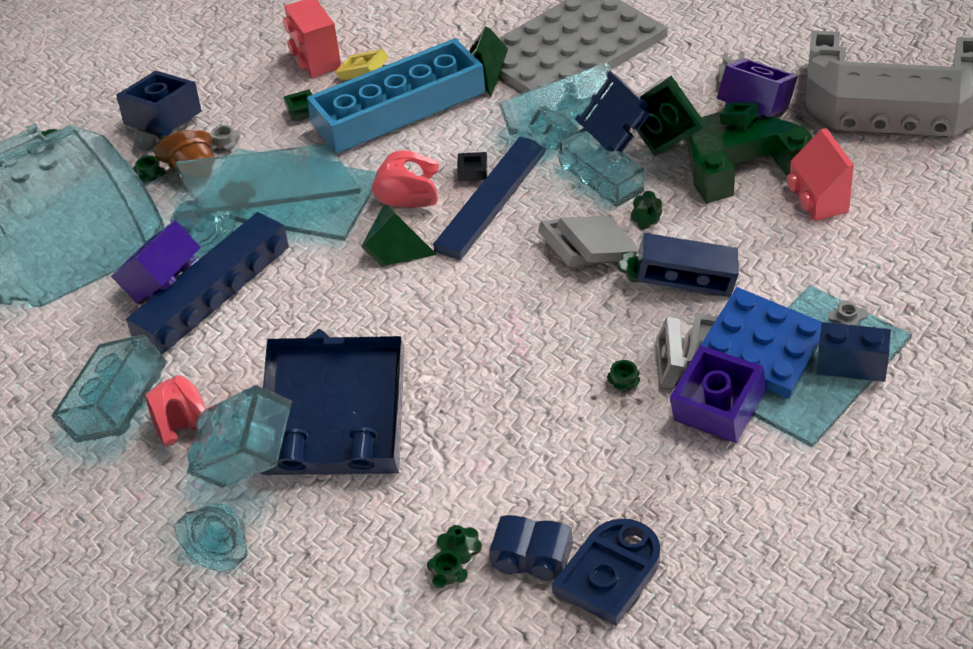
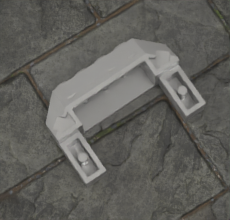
M811 31L805 110L831 129L846 132L861 131L954 137L973 126V38L957 37L953 67L845 62L846 47H839L840 32Z

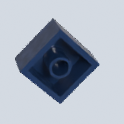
M159 71L152 72L116 94L123 124L156 134L157 136L169 135L172 133V130L183 123L189 122L192 117L202 112L194 81Z

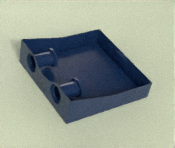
M402 337L267 339L262 403L254 461L261 474L399 473L405 349Z

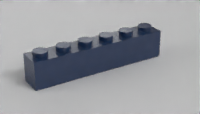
M256 212L180 274L167 290L162 289L126 319L133 342L159 357L169 348L173 347L182 337L198 326L201 321L218 309L221 304L289 248L284 224L260 212Z

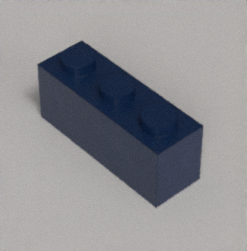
M643 233L637 254L636 282L731 297L739 275L738 248Z

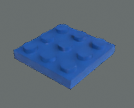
M736 287L701 345L764 366L766 389L790 399L819 347L822 321Z

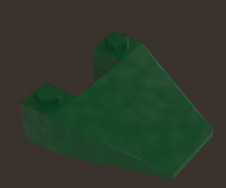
M720 112L703 116L702 119L707 126L686 138L694 187L706 204L734 196V165L769 154L787 176L790 174L791 160L806 146L813 136L805 126L774 117H756L747 127L733 128L732 125L720 124Z

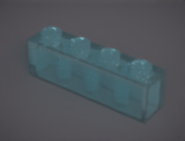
M609 62L499 102L498 104L509 135L520 134L521 137H526L536 133V127L545 124L546 128L562 123L561 117L570 114L571 118H575L578 114L581 115L592 101L590 98L592 94H597L607 80V73L609 71L612 72ZM613 82L610 84V86L608 87V89H607V90L605 91V93L602 95V98H603L604 95L607 93V91L610 89V87L612 86Z

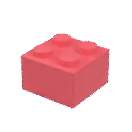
M301 0L284 6L286 17L283 18V24L290 36V40H287L288 49L292 56L296 55L300 68L302 70L306 69L311 78L337 70L341 66L335 23L317 0Z

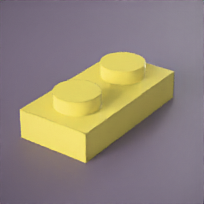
M383 49L352 54L335 71V74L341 81L353 79L383 67L382 65L389 56Z

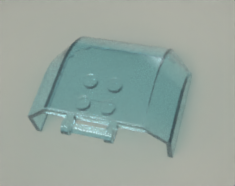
M34 123L27 126L26 131L0 142V304L11 305L13 300L27 301L30 307L41 308L114 273L149 238L164 228L162 217L148 190L117 149L104 135L74 125H68L43 136L38 126Z

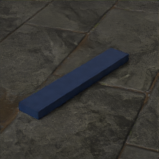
M520 136L433 243L434 252L461 260L545 154L546 144Z

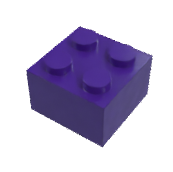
M744 58L725 66L716 99L724 101L725 106H728L731 102L758 103L759 115L757 117H771L789 108L798 75Z
M174 220L149 238L111 277L136 304L146 297L150 300L162 289L167 290L177 280L175 276L187 270L196 261L193 255L201 247Z
M700 345L670 396L674 421L737 443L766 391L764 366Z

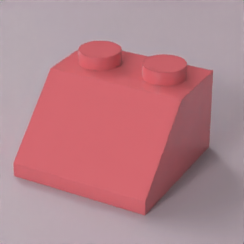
M821 129L791 160L790 174L787 175L788 187L792 192L796 193L802 208L805 211L808 210L814 221L847 213L850 207L854 164L828 129Z

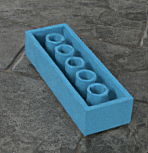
M454 38L306 97L311 124L337 154L485 93L483 65Z

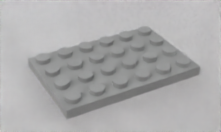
M565 0L499 37L508 48L499 78L543 107L548 108L570 94L569 86L565 83L566 75H575L580 73L581 70L586 69L591 73L593 80L666 38L668 36V27L621 0ZM579 82V83H578V87L581 88V87H582V83Z

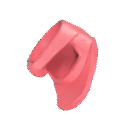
M395 151L389 154L378 168L372 184V193L383 204L409 208L434 206L438 201V195L435 185L430 178L438 172L439 163L434 159L412 151ZM408 161L417 163L423 170V174L421 176L415 175L404 167L405 163Z
M176 375L171 379L162 381L145 394L153 425L164 447L171 446L178 440L177 434L174 431L181 428H193L209 440L215 437L216 429L204 406V401L197 387L186 377Z

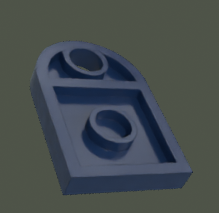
M614 519L599 525L552 583V593L617 626L659 567L660 542L657 535L647 525L632 519ZM628 536H638L642 541L637 544H628L624 539Z

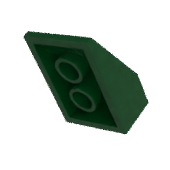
M672 75L658 81L639 94L649 104L645 110L650 115L637 133L654 156L707 126Z

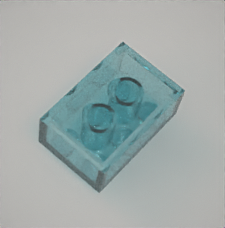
M144 334L99 344L51 417L76 443L121 436L130 428L132 418L137 410L146 402L145 394L160 380L161 372L168 361Z
M254 385L203 410L196 423L198 429L196 440L188 452V460L190 462L187 473L224 488L276 467L292 401L263 387Z

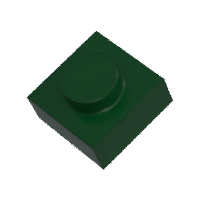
M310 89L283 96L284 105L292 121L305 119L310 116L306 98L312 95Z
M731 102L719 113L720 124L732 125L733 128L747 127L759 115L758 103Z

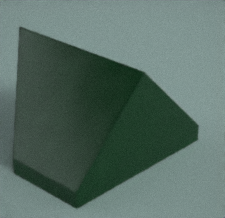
M485 26L471 44L469 52L483 65L485 91L492 97L508 48L490 28Z
M388 205L382 207L361 245L381 267L437 255Z

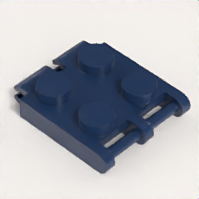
M609 71L606 75L607 80L597 94H592L590 97L592 101L581 115L578 114L575 120L606 150L610 152L616 150L622 153L634 137L629 132L630 129L638 131L649 117L650 113L645 110L649 104L616 74ZM613 82V84H612V86L610 87V89L607 91V93H606V94L604 95V97L602 98V95L605 93V91L608 89V87L610 86V84ZM597 104V106H596V108L594 109V111L591 113V115L588 117V119H586L587 116L589 115V113H590V112L592 111V109L594 108V106Z

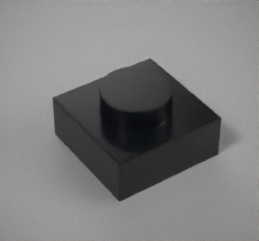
M487 152L458 153V181H477L487 178Z

